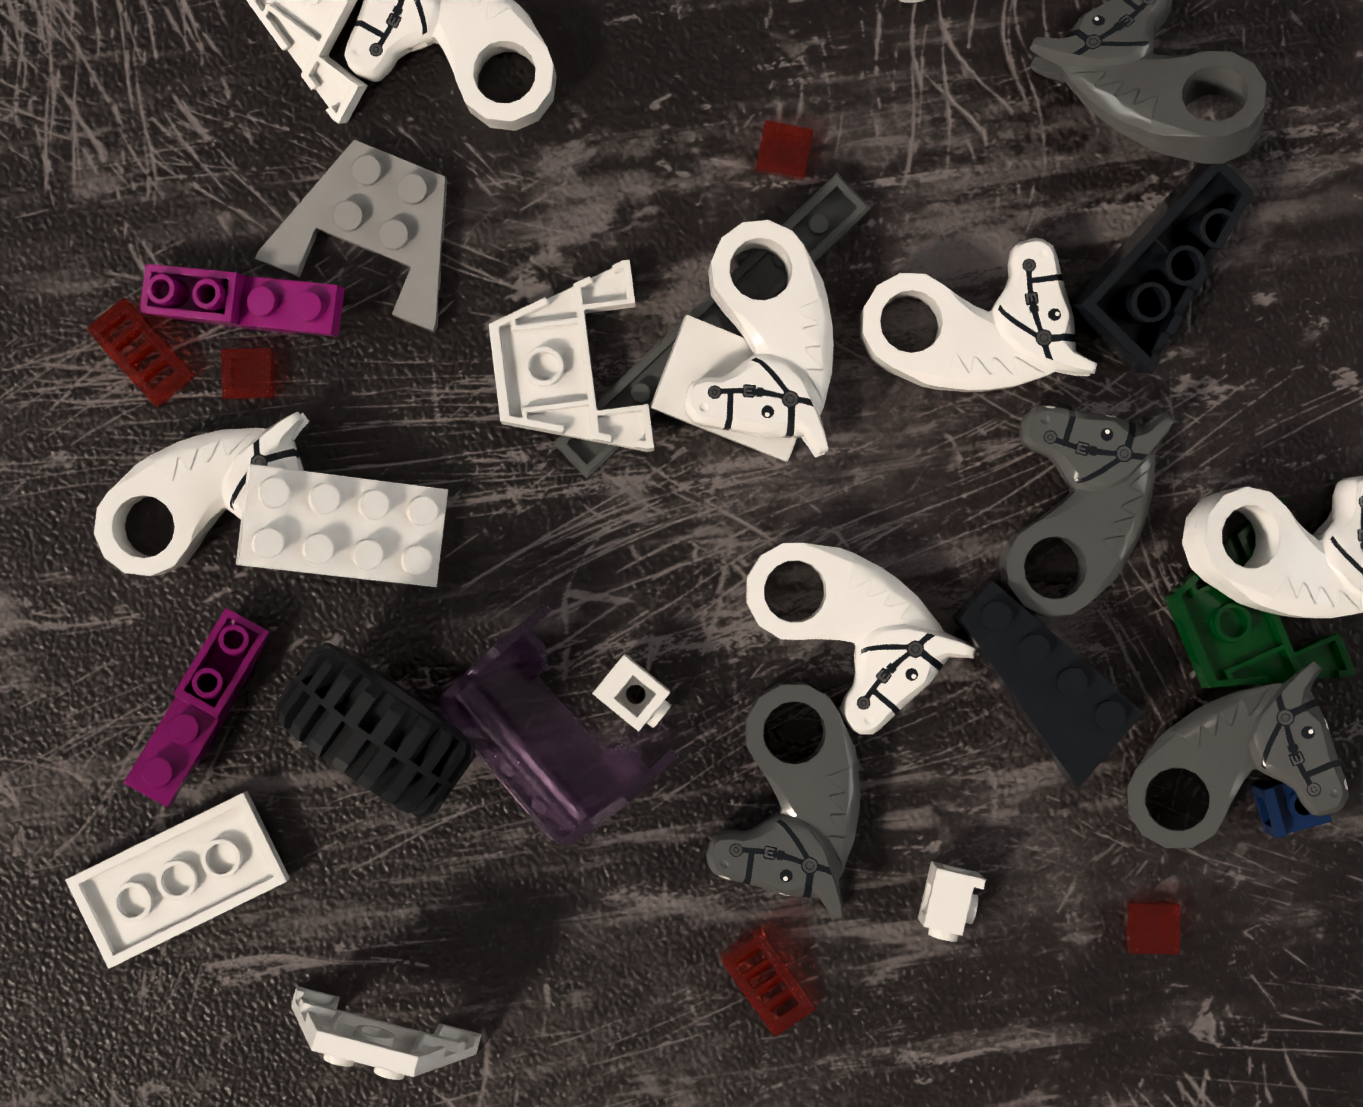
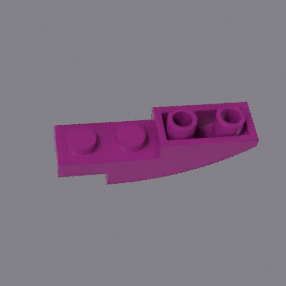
M145 264L139 313L296 335L303 333L339 337L345 288L334 284L244 276L236 272Z
M225 608L173 693L176 697L123 783L170 809L195 766L198 767L217 736L270 634L269 631Z

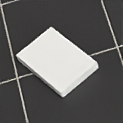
M686 315L649 408L784 462H788L797 438H764L695 425L685 414L683 405L687 388L692 381L706 377H722L732 372L754 354L745 338Z

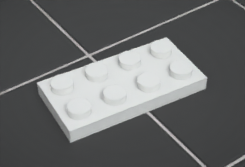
M248 464L236 565L437 587L448 489Z
M245 791L65 881L109 969L290 880V877L248 791Z

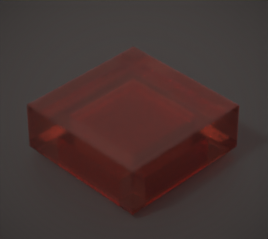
M765 120L755 172L803 181L813 129Z
M221 349L223 399L275 398L273 349Z
M1127 901L1126 950L1131 954H1179L1180 905L1176 902Z

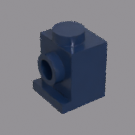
M1270 779L1251 785L1263 832L1273 837H1284L1291 832L1332 822L1330 814L1316 816L1310 814L1307 809L1297 812L1295 801L1298 797L1295 791L1279 780Z

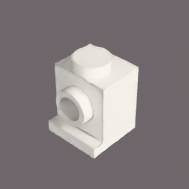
M626 653L592 693L638 732L645 723L654 728L672 706L665 700L670 694V690ZM640 685L643 687L646 694L643 701L640 703L629 701L626 692L630 686Z
M931 861L918 919L923 927L929 928L928 935L945 941L957 942L958 935H963L965 923H973L978 907V895L972 894L974 887L984 889L986 881L979 872Z

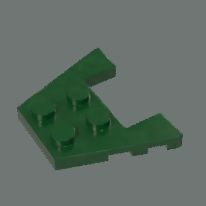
M1278 497V499L1286 506L1283 497ZM1249 520L1245 521L1222 543L1227 555L1235 564L1244 566L1249 561L1256 547L1255 531ZM1193 570L1164 596L1202 688L1286 682L1301 668L1313 661L1322 668L1316 679L1350 677L1356 674L1340 633H1330L1293 650L1279 615L1237 603L1203 581Z

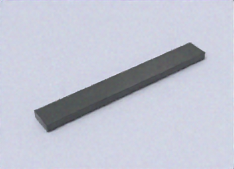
M836 173L782 226L795 233L804 244L815 264L871 210V207ZM756 249L730 274L734 286L741 294L751 299H771L777 297L787 287V273L784 264L775 254L766 249ZM711 293L688 314L738 336L741 334L711 297ZM683 320L596 401L597 410L649 404L650 407ZM649 408L650 420H651L659 411H656V410H653V409ZM560 436L553 442L586 479H589L621 448L619 446Z

